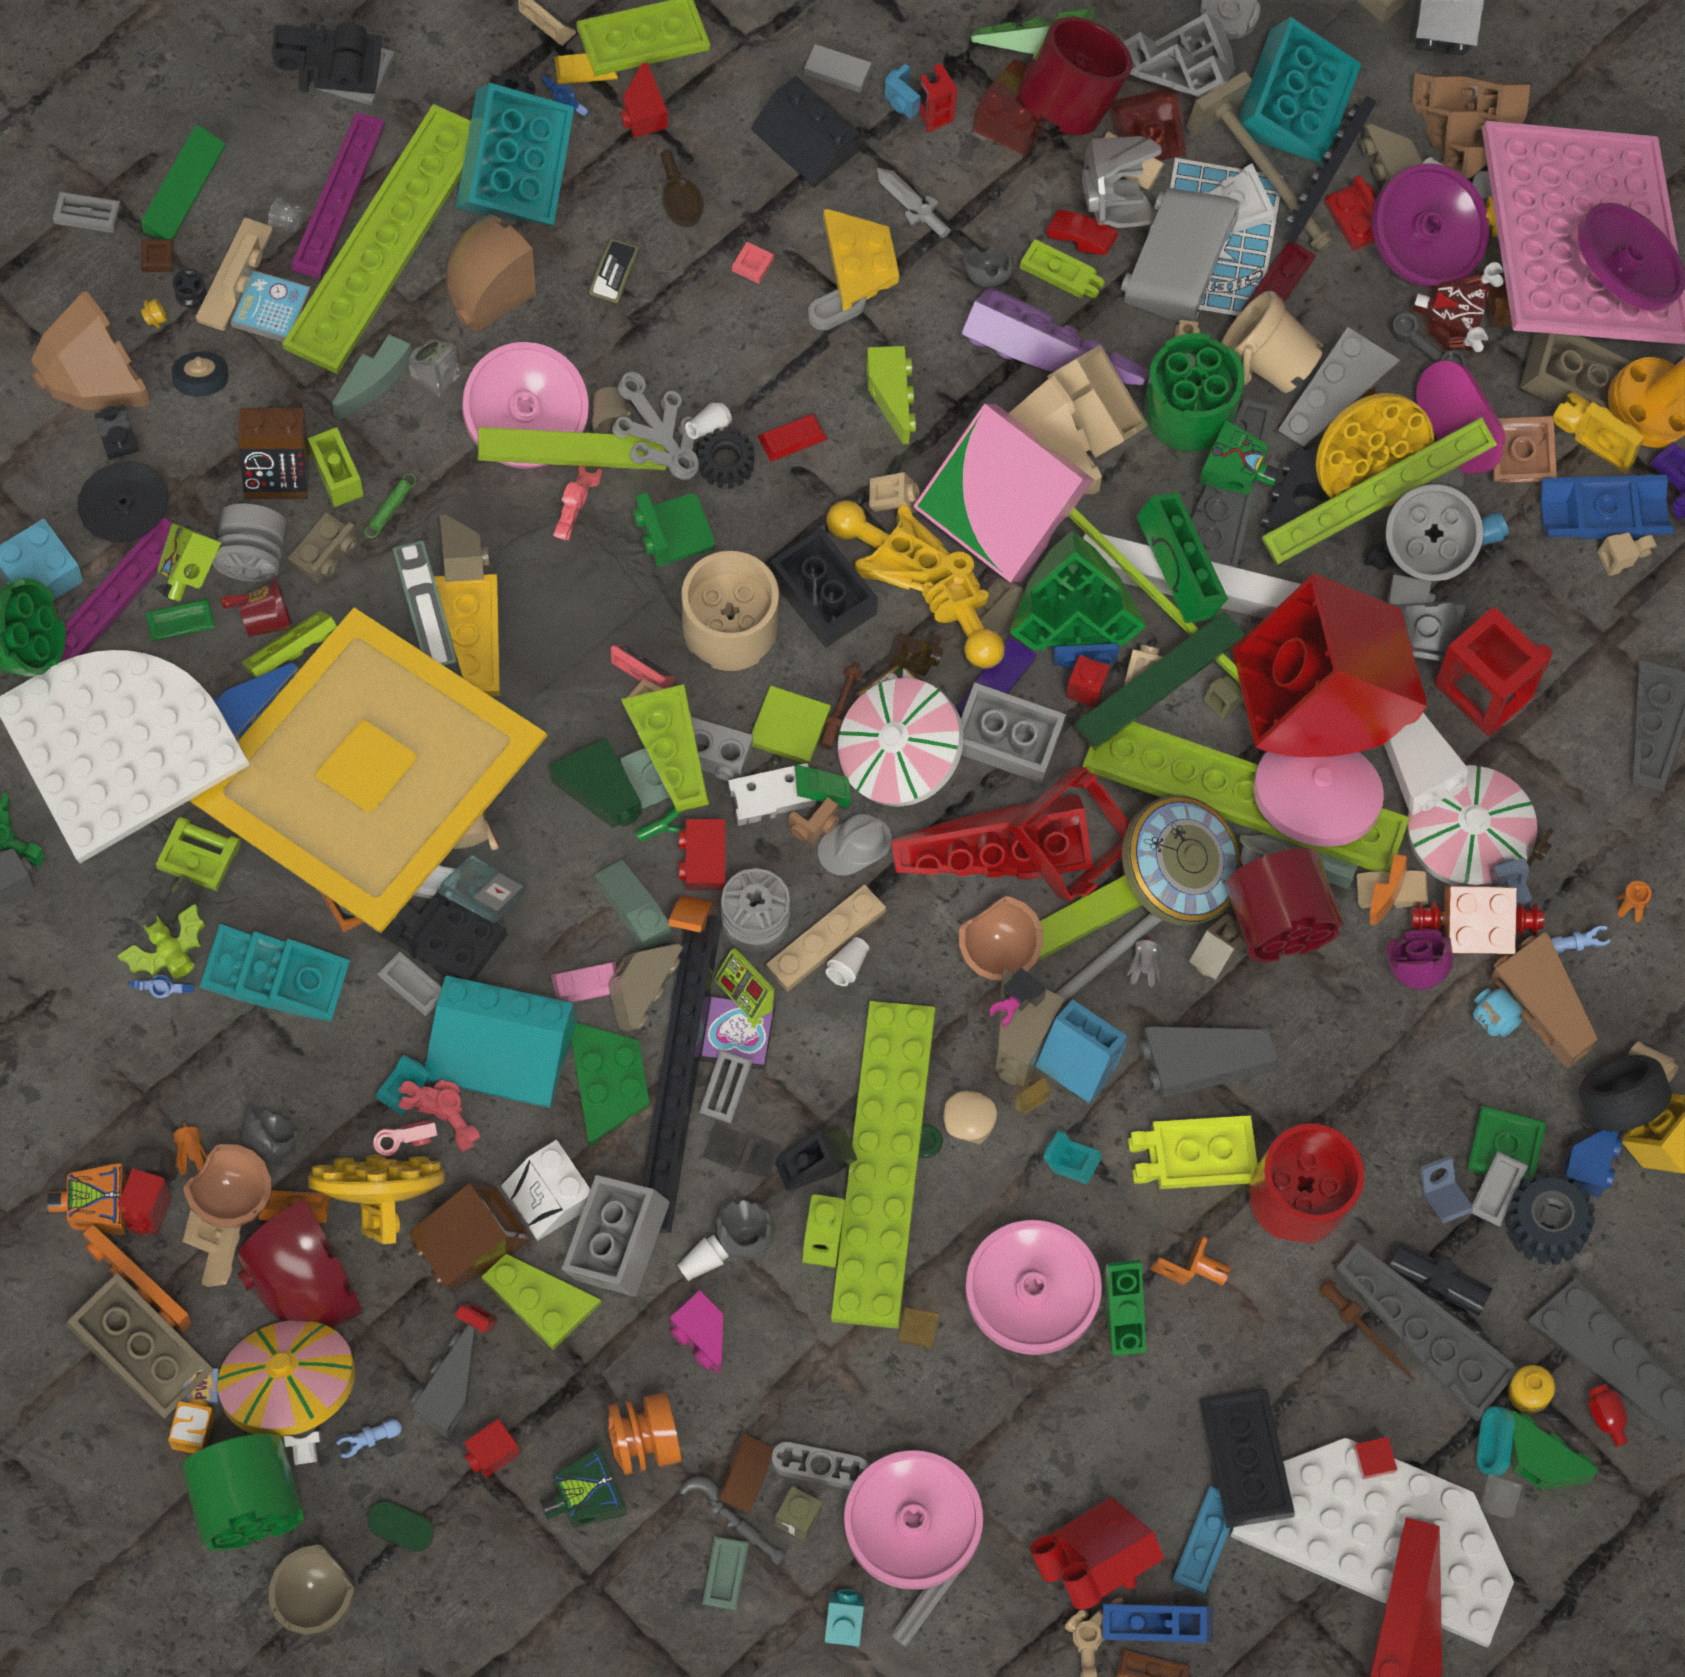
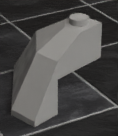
M1209 13L1199 16L1157 41L1152 40L1141 32L1123 41L1132 57L1133 65L1129 75L1199 98L1227 83L1235 70L1232 48L1221 21Z

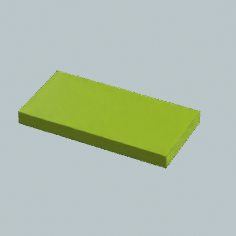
M694 0L663 1L580 20L576 24L595 77L639 67L645 62L652 64L710 50V42Z

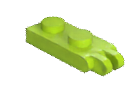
M1034 239L1020 262V269L1079 298H1082L1084 294L1091 298H1096L1099 294L1098 289H1102L1105 281L1096 275L1097 271L1093 267Z

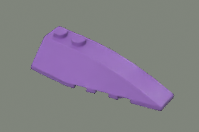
M993 287L987 288L975 300L962 331L963 335L969 337L968 340L971 343L981 347L985 345L997 350L996 353L1005 359L1012 360L1014 358L1055 372L1100 344L1106 352V348L1102 343L1094 339L1082 340L1077 335V329L1070 325H1065V327L1058 326L1052 323L1054 316ZM1113 352L1111 355L1106 353L1123 384L1143 385L1149 377L1148 369L1117 352Z

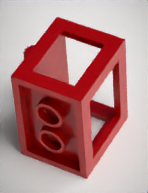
M1493 606L1448 645L1434 686L1483 733L1490 737L1534 698L1544 671L1548 668L1552 658V649L1544 644L1534 645ZM1467 673L1476 678L1493 695L1486 714L1454 685ZM1512 694L1514 698L1505 705L1507 698Z

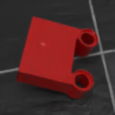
M1112 1497L1050 1535L1036 1539L1030 1545L1031 1555L1042 1580L1053 1582L1062 1579L1073 1607L1080 1610L1095 1606L1102 1597L1122 1585L1127 1589L1134 1588L1137 1585L1136 1576L1165 1559L1154 1531Z

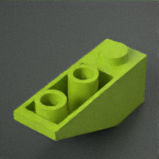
M905 346L867 347L868 391L902 444H909L910 432L916 431L915 413H909V404H914L913 385L907 386V377H912L911 358H905Z

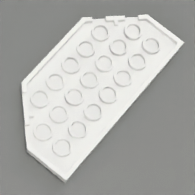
M1348 1438L1283 1461L1295 1511L1293 1518L1233 1528L1230 1536L1385 1603L1405 1517L1440 1526L1441 1627L1487 1648L1491 1643L1514 1583L1474 1492L1395 1459L1396 1473L1363 1480L1354 1450V1445L1357 1442Z

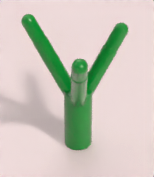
M673 804L661 819L636 830L635 833L640 843L664 831L679 833V829H686V827L667 825L683 811L677 812Z

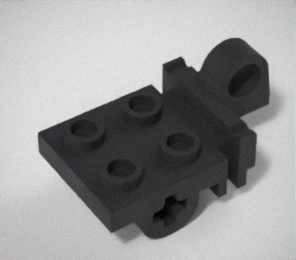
M351 22L339 24L336 27V31L326 30L325 25L322 24L320 31H315V24L310 23V28L275 25L272 56L275 65L282 70L296 71L300 69L299 90L302 92H309L310 80L314 81V88L376 94L382 35L367 34L363 26Z
M440 889L437 890L420 914L406 903L382 933L377 932L383 939L409 952L412 958L416 959L418 956L423 964L425 962L431 964L435 971L444 978L445 976H451L469 981L476 979L508 935L506 929L454 900L450 903L446 893Z

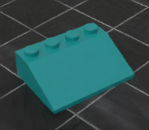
M1289 17L1270 29L1238 120L1256 142L1324 164L1321 159L1329 146L1334 142L1333 139L1339 128L1361 63L1292 17Z
M488 83L477 89L456 208L483 216L491 214L502 219L553 226L574 107L493 83Z
M445 976L436 1005L425 1069L430 1072L428 1082L437 1083L440 1080L457 1084L459 1089L551 1109L578 1019L573 1003Z

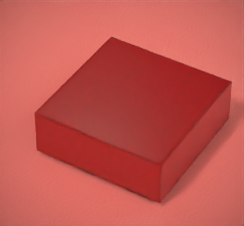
M473 1303L461 1305L455 1314V1317L483 1333L493 1330L498 1321L497 1317Z
M1389 1437L1354 1445L1363 1480L1396 1473L1397 1466Z

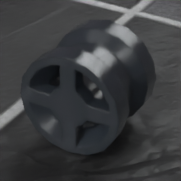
M184 269L175 275L173 288L177 302L186 308H194L201 305L206 297V288L202 275L194 269Z

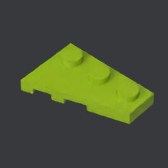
M505 1254L482 1276V1281L552 1350L602 1304L601 1299L508 1254Z

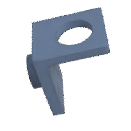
M1451 1156L1420 1167L1423 1195L1443 1223L1473 1212L1472 1204L1455 1182L1454 1165ZM1439 1168L1446 1169L1442 1178L1436 1181L1430 1180V1176L1435 1170Z

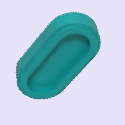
M1492 1406L1484 1412L1481 1419L1477 1465L1480 1471L1487 1475L1500 1476L1506 1472L1510 1464L1515 1420L1513 1414L1507 1408Z

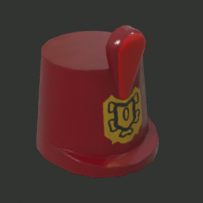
M276 576L271 577V584L245 595H227L221 599V605L225 609L239 606L249 637L292 629L288 609Z

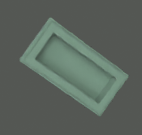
M714 1537L702 1605L737 1610L749 1542Z

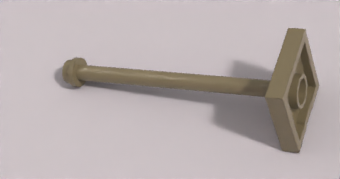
M1244 71L1227 81L1224 85L1196 100L1186 126L1190 134L1195 136L1223 119L1289 208L1299 211L1301 206L1296 203L1298 201L1297 196L1233 113L1242 107L1246 92L1252 80ZM1311 216L1304 228L1314 239L1311 242V246L1321 252L1328 248L1334 240L1331 237V232L1329 230L1323 232Z

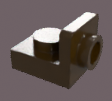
M900 632L894 643L890 663L926 676L931 666L937 667L941 660L943 649L939 647L942 636L935 634L930 644Z

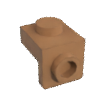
M827 797L809 821L792 811L788 816V827L791 834L802 842L807 840L812 845H815L824 833L830 834L839 821L837 817L838 804Z

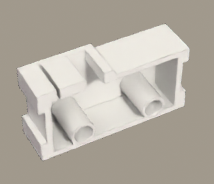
M800 764L799 766L808 767V764ZM795 766L728 780L729 795L734 797L736 805L735 819L737 826L747 824V820L748 824L761 821L762 815L769 814L770 819L775 818L776 814L816 805V800L797 796Z

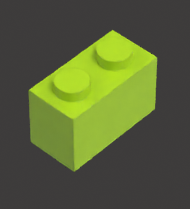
M336 427L308 438L311 458L334 508L363 497L361 479L338 428Z

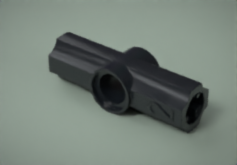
M1402 1242L1389 1266L1403 1278L1419 1285L1420 1290L1427 1296L1438 1301L1448 1300L1480 1316L1493 1288L1461 1273L1459 1266L1452 1261L1442 1257L1432 1258Z

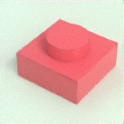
M746 242L732 265V272L760 284L774 261V254Z

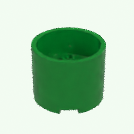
M1186 333L1165 342L1164 347L1159 350L1151 362L1143 405L1144 418L1148 428L1159 441L1181 451H1203L1214 446L1225 420L1232 424L1234 423L1245 378L1242 362L1233 348L1229 349L1217 340L1211 339V335L1204 333Z
M268 1433L253 1434L222 1441L192 1454L181 1465L201 1543L206 1544L207 1550L226 1551L249 1547L250 1542L264 1539L271 1534L274 1538L282 1536L297 1528L304 1521L303 1510L284 1439L280 1435Z

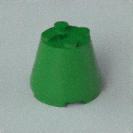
M23 578L13 580L0 587V673L28 677L42 675L52 666L58 665L62 658L66 641L65 622L59 621L52 602L55 596L44 584L35 579Z

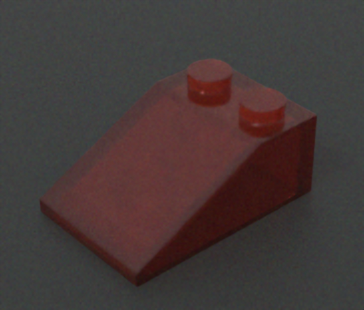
M1014 59L988 88L976 108L973 131L1027 156L1048 120L1042 115L1037 119L1022 102L1018 86L1028 65Z

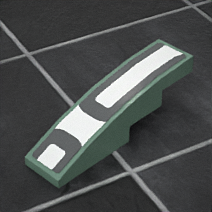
M424 541L392 548L420 651L443 666L457 663Z

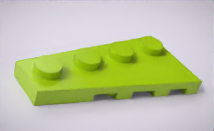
M684 684L621 699L677 812L709 805Z

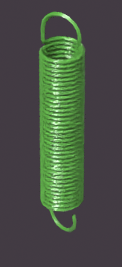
M407 473L403 476V478L406 475L414 477L415 482L412 486L409 482L400 480L369 522L370 527L377 531V534L375 536H368L366 533L367 526L364 530L367 537L373 538L378 535L411 488L414 487L416 477L413 474Z

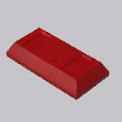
M815 413L757 436L770 463L828 439Z

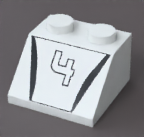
M557 1140L529 1156L501 1185V1188L537 1241L582 1214L591 1190Z

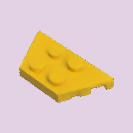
M829 209L823 210V221L842 311L851 309L852 303L863 297L869 299L877 295L880 290L888 289L899 282V271L889 226Z

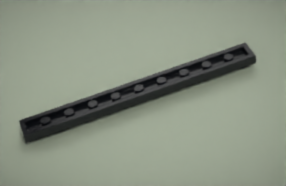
M708 916L706 928L702 932L686 929L684 931L683 948L680 955L681 960L678 967L642 1184L643 1187L656 1190L670 1202L659 1233H671L722 924V921L717 916Z

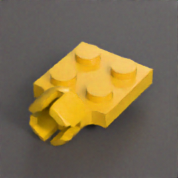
M1569 393L1567 395L1569 398H1567L1564 404H1559L1554 412V424L1567 433H1575L1576 441L1626 474L1634 464L1644 436L1634 426L1625 424L1614 417L1609 409L1600 407L1594 402L1590 403L1577 393Z

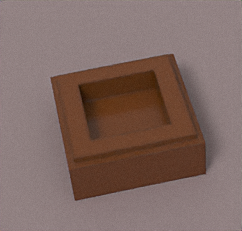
M173 239L141 240L142 272H173Z

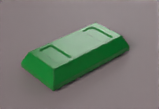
M209 599L145 613L152 642L215 628Z
M795 766L797 796L824 802L828 797L837 803L838 806L850 807L851 792L848 777L809 767Z

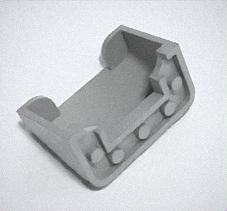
M1168 188L1166 193L1160 192L1154 208L1158 212L1133 273L1126 274L1121 290L1126 292L1124 303L1179 323L1180 320L1196 322L1199 315L1197 309H1199L1205 297L1206 288L1225 241L1228 240L1230 232H1233L1238 220L1240 201L1225 196Z

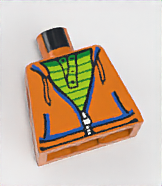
M122 1163L68 1174L67 1191L48 1192V1212H67L69 1226L75 1230L87 1231L94 1225L102 1233L125 1235V1223L117 1206L126 1185V1173Z

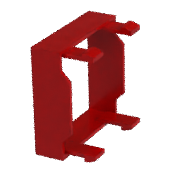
M1074 766L1008 825L1010 831L1057 897L1071 901L1077 895L1085 898L1097 887L1096 883L1091 882L1122 855L1123 840L1129 825L1105 788L1096 781V775L1089 772L1087 767ZM1068 787L1087 788L1122 839L1092 865L1093 868L1087 869L1071 885L1065 888L1061 876L1039 845L1030 839L1023 828L1041 829L1050 818L1045 814L1037 815Z

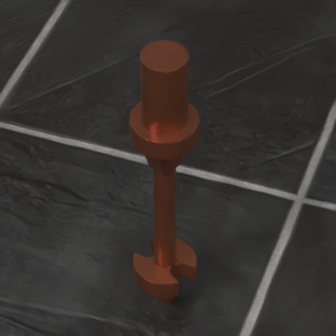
M854 661L852 667L844 668L843 674H845L844 677L847 681L832 717H827L824 723L826 730L820 744L824 749H833L843 723L841 720L842 711L853 681L859 682L862 678L861 671L858 669V662Z

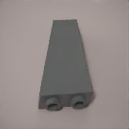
M1148 1027L1144 1029L1142 1040L1139 1041L1141 1056L1143 1060H1149L1152 1070L1148 1072L1151 1087L1153 1090H1158L1161 1100L1275 1071L1278 1063V1057L1269 1029Z

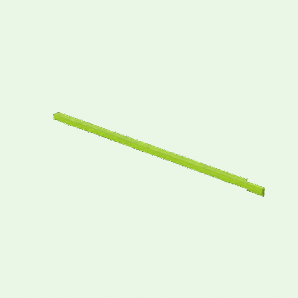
M1075 508L1071 511L1069 517L1190 636L1199 631L1193 623H1185L1180 610ZM1224 654L1216 659L1217 663L1240 684L1236 665Z

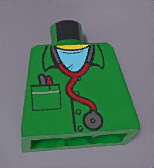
M1225 420L1202 469L1200 484L1249 495L1256 480L1273 487L1280 469L1265 463L1269 449L1266 443Z

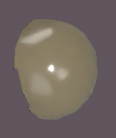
M321 1545L301 1547L287 1555L274 1570L268 1587L269 1606L275 1619L287 1630L303 1635L324 1634L340 1625L352 1610L356 1596V1586L339 1562Z

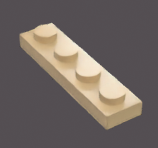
M864 884L766 964V970L788 992L886 912V907Z

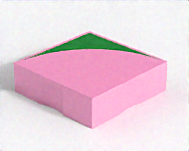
M984 403L913 507L1010 583L1022 582L1047 547L1054 530L1069 516L1094 479L1061 453L1041 443L1031 430L1000 406Z

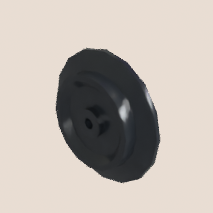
M136 462L114 463L99 469L85 481L78 495L77 512L84 527L97 538L110 542L132 541L147 535L161 522L168 508V490L162 477L149 466Z

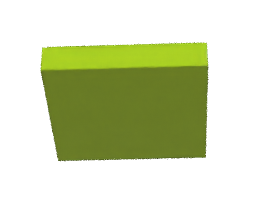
M770 685L751 734L753 735V747L810 765L823 732L824 723L831 711V705Z

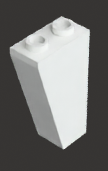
M1424 713L1416 722L1407 724L1384 744L1408 810L1412 815L1422 810L1428 811L1432 809L1438 801L1449 795L1455 796L1467 786V766Z

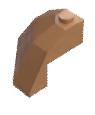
M1419 72L1415 73L1412 104L1416 113H1422L1427 124L1424 128L1433 148H1438L1444 159L1441 164L1459 172L1465 178H1471L1487 165L1482 133L1485 121L1523 124L1528 112L1530 84L1480 76Z
M86 290L77 297L42 335L31 359L34 373L31 376L40 390L46 388L52 398L84 410H98L122 405L125 408L145 407L150 404L147 388L141 378L138 377L128 364L131 360L118 339L113 341L108 319Z

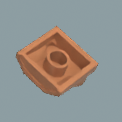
M1553 416L1498 418L1505 432V444H1503L1502 452L1504 453L1500 462L1492 469L1493 482H1540L1542 478H1557Z

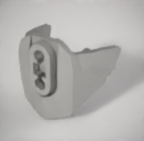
M1135 136L1094 138L1090 141L1084 154L1082 183L1088 212H1094L1098 225L1126 228L1153 224L1157 211L1151 206L1144 193L1140 191L1138 178L1118 180L1123 176L1142 175V162L1161 154V146L1152 139Z

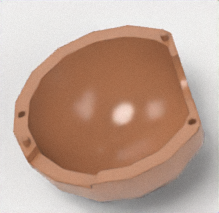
M1004 896L987 910L960 926L959 948L965 962L978 975L991 980H1002L1005 969L1016 973L1022 967L1028 972L1037 963L1043 948V928L1037 914L1026 903L1009 896Z
M219 1144L210 1152L200 1172L188 1180L183 1188V1192L191 1210L203 1222L217 1228H237L255 1220L261 1214L271 1197V1177L265 1162L254 1151L240 1145Z

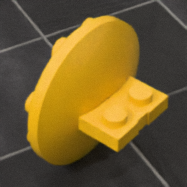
M1394 393L1370 395L1348 406L1329 425L1318 448L1316 471L1324 492L1332 499L1433 444L1434 432L1429 417L1414 401ZM1399 498V499H1397L1396 501H1394V502H1392V503L1386 505L1385 507H1383V508H1381V509H1384V508H1386V507H1389V506L1395 504V503L1398 502L1401 498Z
M368 1155L365 1162H354V1158L347 1157L334 1159V1165L313 1166L312 1172L308 1175L309 1188L331 1198L360 1203L361 1234L374 1238L375 1241L382 1244L396 1243V1233H399L400 1220L398 1214L395 1213V1202L422 1195L445 1182V1170L441 1167V1162L429 1161V1157L426 1156L410 1157L409 1161H397L395 1159H386L384 1155Z

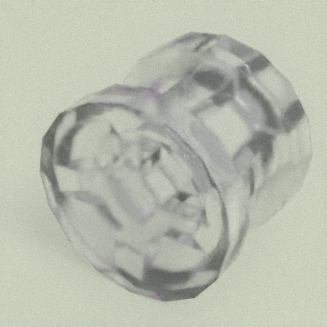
M277 197L269 212L268 225L273 228L280 226L290 234L295 233L302 218L303 206L298 203L291 205L284 198Z

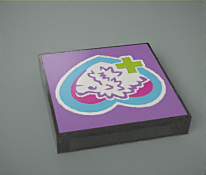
M710 995L700 1061L716 1063L720 1050H724L753 1060L751 1069L766 1070L775 1005H773L772 1012L753 1021L731 998ZM726 1059L724 1065H730L731 1060ZM738 1063V1067H743V1064Z

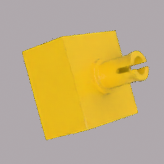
M1672 1094L1670 1104L1659 1117L1643 1126L1628 1130L1622 1138L1623 1145L1643 1168L1685 1173V1095Z

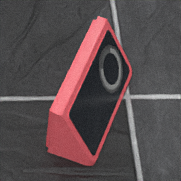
M613 645L610 648L611 663L641 682L645 679L663 689L670 688L676 677L627 645Z

